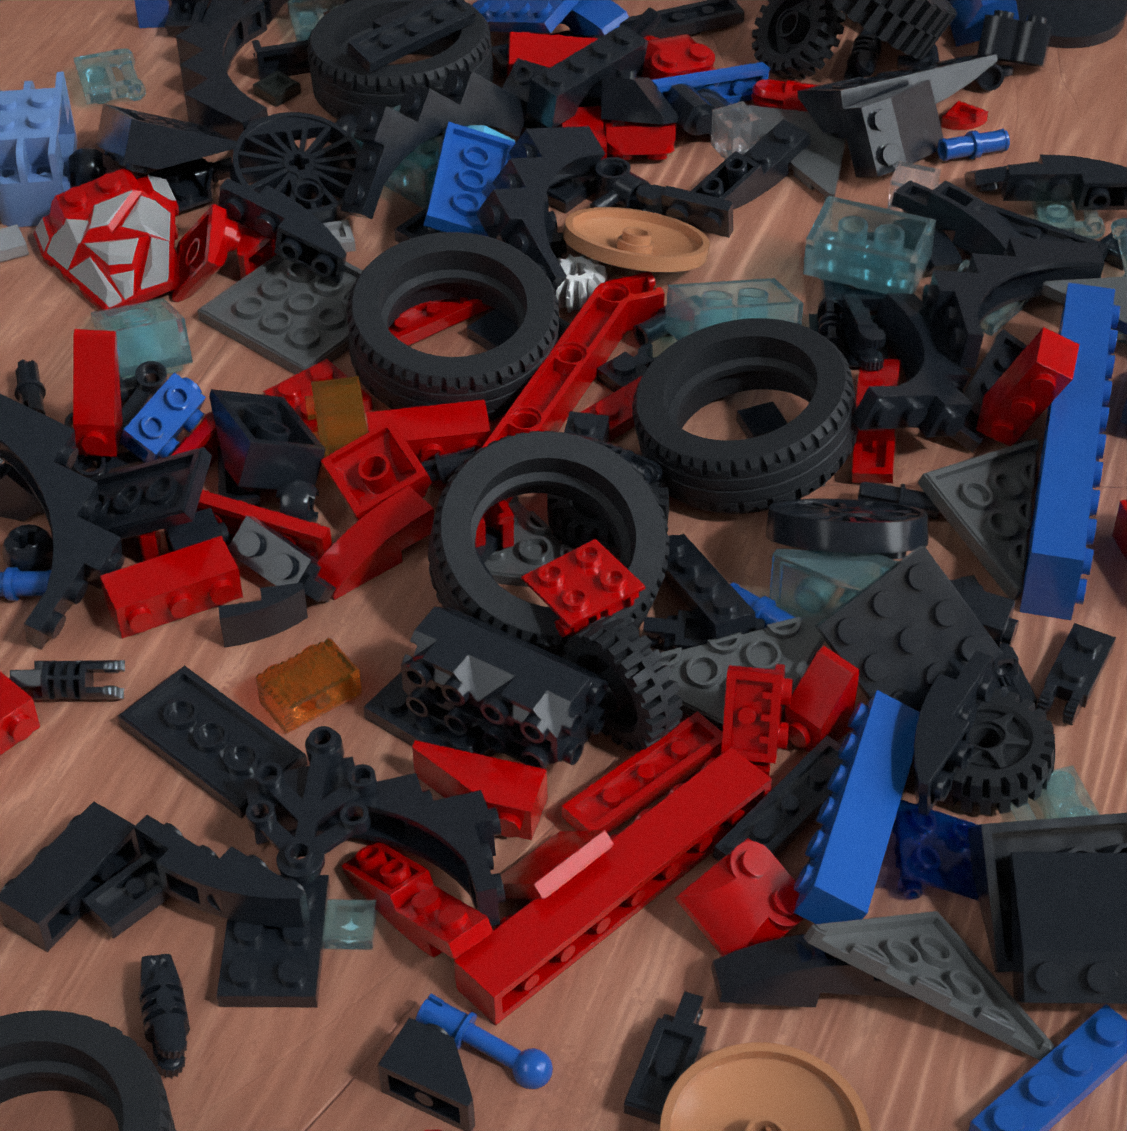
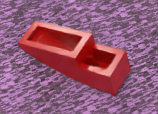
M410 486L392 495L364 515L319 559L317 564L322 568L318 576L336 587L331 597L333 600L340 598L402 563V550L431 534L434 508Z

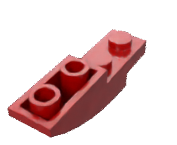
M884 359L883 368L878 371H869L860 367L856 395L857 407L869 386L900 385L901 359ZM858 428L857 440L853 449L852 483H893L896 428L860 430Z
M377 842L363 847L357 852L355 857L341 865L344 874L376 910L403 936L433 958L443 952L456 959L493 933L488 916L435 886L428 869L383 843Z

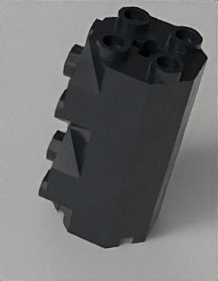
M434 606L413 632L410 642L417 645L414 656L411 657L405 654L401 664L403 690L408 695L406 705L414 714L439 722L458 735L466 734L471 727L479 725L485 732L482 735V740L491 751L506 754L526 765L543 769L548 764L556 762L575 765L582 755L586 741L592 733L597 735L602 730L608 716V711L602 708L608 688V681L605 680L604 676L451 607H445L444 609Z

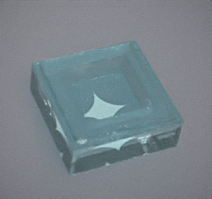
M328 899L323 934L324 949L373 950L377 912L376 900Z

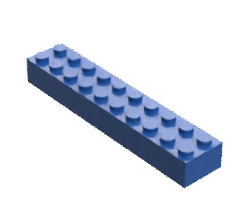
M1068 283L1059 335L1080 345L1073 380L1054 399L1047 410L1020 612L1071 620L1074 605H1083L1087 579H1082L1081 574L1090 575L1094 549H1088L1086 545H1093L1097 519H1090L1089 516L1093 517V515L1097 514L1100 490H1094L1093 488L1096 489V486H1100L1103 462H1099V459L1103 458L1106 443V434L1102 433L1106 431L1109 416V407L1105 406L1109 404L1112 381L1108 380L1112 378L1115 355L1111 354L1115 352L1118 330H1112L1111 328L1117 329L1121 306L1114 305L1115 289Z

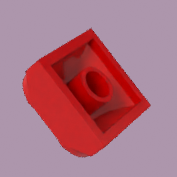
M688 34L649 40L642 75L653 80L716 70L714 68L715 54L706 45L696 43Z
M603 119L607 153L612 154V157L631 160L633 155H647V159L663 160L667 159L668 153L674 152V141L676 140L675 123L660 125Z
M212 204L178 242L177 288L173 290L172 300L180 302L193 296L224 265L228 252H233L237 248L241 233L238 231L237 222L228 218L225 208Z
M391 419L321 459L322 464L351 508L357 521L407 486H410L424 498L432 483L428 473Z
M748 838L674 898L721 956L761 942L782 938L804 919L793 913L800 894L794 890L796 881L766 846Z

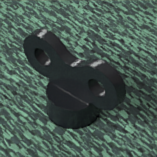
M994 63L975 80L983 89L988 91L995 90L1003 83L1004 76L1013 75V67Z

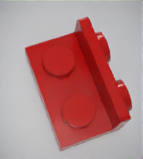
M776 664L775 669L728 666L721 755L732 747L749 761L776 764L778 750H787L789 723L781 722L782 705H791L793 679L784 678L785 665Z

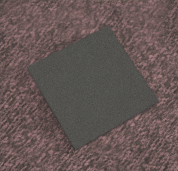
M276 254L197 310L198 317L203 323L296 375L325 359L333 362L349 350L348 298L353 284L363 270L345 262L343 280L338 284Z

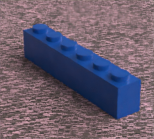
M878 690L866 705L859 702L849 719L848 727L852 728L853 732L846 736L839 749L837 757L842 759L843 762L836 767L827 785V789L833 793L823 803L816 822L822 824L821 830L818 829L814 833L808 844L805 855L811 858L810 863L803 867L794 885V890L800 894L793 913L814 924L860 920L868 913L914 756L916 726L920 712Z

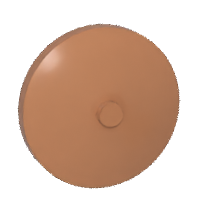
M595 207L581 209L570 213L566 217L563 230L564 241L575 251L602 263L643 272H681L698 268L706 263L710 248L708 237L699 229L683 221L653 212L629 208Z
M750 1042L724 1047L692 1064L679 1077L669 1092L660 1122V1131H872L862 1101L849 1082L838 1071L806 1051L768 1042Z

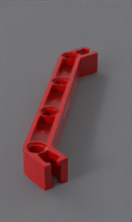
M651 272L606 281L596 287L555 344L548 357L540 365L482 447H487L493 441H498L506 436H514L517 433H529L530 431L558 432L567 420L569 412L573 411L597 376V368L606 363L625 333L633 330L635 325L657 315L658 309L664 307L665 292L661 287H657L654 290L656 281ZM513 497L496 503L485 512L477 527L475 548L486 545L485 526L494 527L495 530L500 532V544L503 549L514 546V514L508 505Z

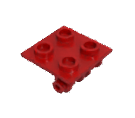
M596 539L521 576L522 580L560 617V619L555 621V627L562 637L566 635L574 636L588 626L589 621L593 623L600 619L601 616H612V614L626 607L630 608L634 605V600L639 598V592L645 589V585Z

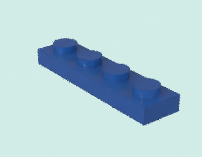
M763 62L653 79L651 81L665 98L671 86L687 84L697 91L701 89L715 90L732 104L752 100L753 86L759 80L768 79L770 68Z
M1105 1004L971 1121L969 1131H1049L1127 1061V1020Z

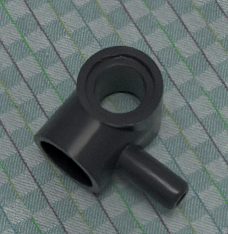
M618 157L604 158L595 166L596 200L590 204V208L621 207L637 209L640 202L637 200L636 190L639 185L650 183L632 173L631 166L626 160Z

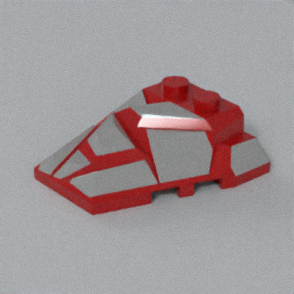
M122 168L78 187L70 188L54 197L51 203L50 215L41 219L33 233L45 263L50 267L55 266L60 270L63 278L69 284L75 283L82 295L107 317L177 288L178 255L174 248L175 240L178 239L175 216L179 215V206L166 179L151 175L136 179L130 170Z

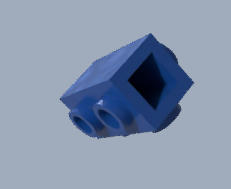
M174 372L124 428L119 443L145 463L157 460L159 457L171 456L180 443L176 440V437L183 429L191 432L204 416L200 409L206 397L201 394L200 387L191 379L181 378Z

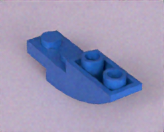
M580 0L559 24L568 26L572 35H587V37L595 35L604 36L618 28L619 24L629 18V15L623 8L611 0Z

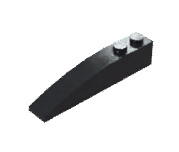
M974 54L938 61L936 64L907 67V70L881 72L873 77L863 78L860 76L798 90L797 94L799 100L823 132L838 133V138H846L839 109L926 79H930L935 103L937 104L974 81L996 63L998 59L997 54Z

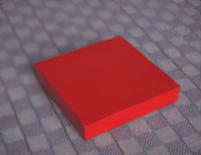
M606 830L559 831L501 875L506 899L547 898L612 848L613 842Z

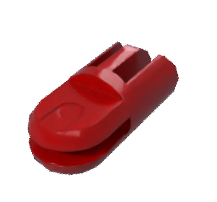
M763 79L756 82L753 86L751 98L753 103L760 107L808 112L799 100L797 91L819 85L794 82L792 80L785 82Z

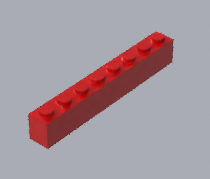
M732 747L718 758L709 759L702 766L699 773L686 783L682 782L674 786L664 800L652 809L646 808L636 817L634 823L621 833L609 836L613 842L612 848L547 898L531 899L530 903L516 914L504 917L500 920V924L496 925L492 934L457 957L454 961L456 989L494 1025L499 1024L712 854L714 846L771 791L772 778Z

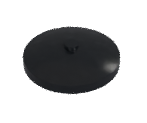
M1016 0L1019 20L1026 21L1027 15L1047 18L1046 24L1053 27L1049 47L1084 48L1104 43L1114 38L1122 30L1127 16V0Z

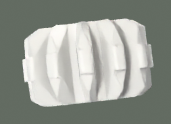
M569 254L567 259L557 258L567 277L557 288L556 297L558 298L559 309L566 307L568 313H571L573 310H580L596 287L607 281V273L605 267L599 265L597 260L586 259L583 254L580 257H573Z

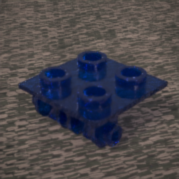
M900 800L892 832L896 836V844L894 846L895 864L901 870L897 884L899 891L903 893L905 898L911 900L918 899L923 895V891L928 886H932L979 901L972 874L967 829L977 824L935 810H931L928 816H925L918 812L917 804Z

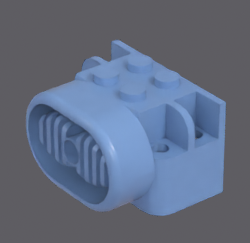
M57 72L55 88L35 89L33 81H24L23 90L0 91V222L5 226L9 227L18 224V227L38 226L43 217L50 215L51 203L54 197L73 188V173L69 171L68 159L77 150L78 140L64 72Z

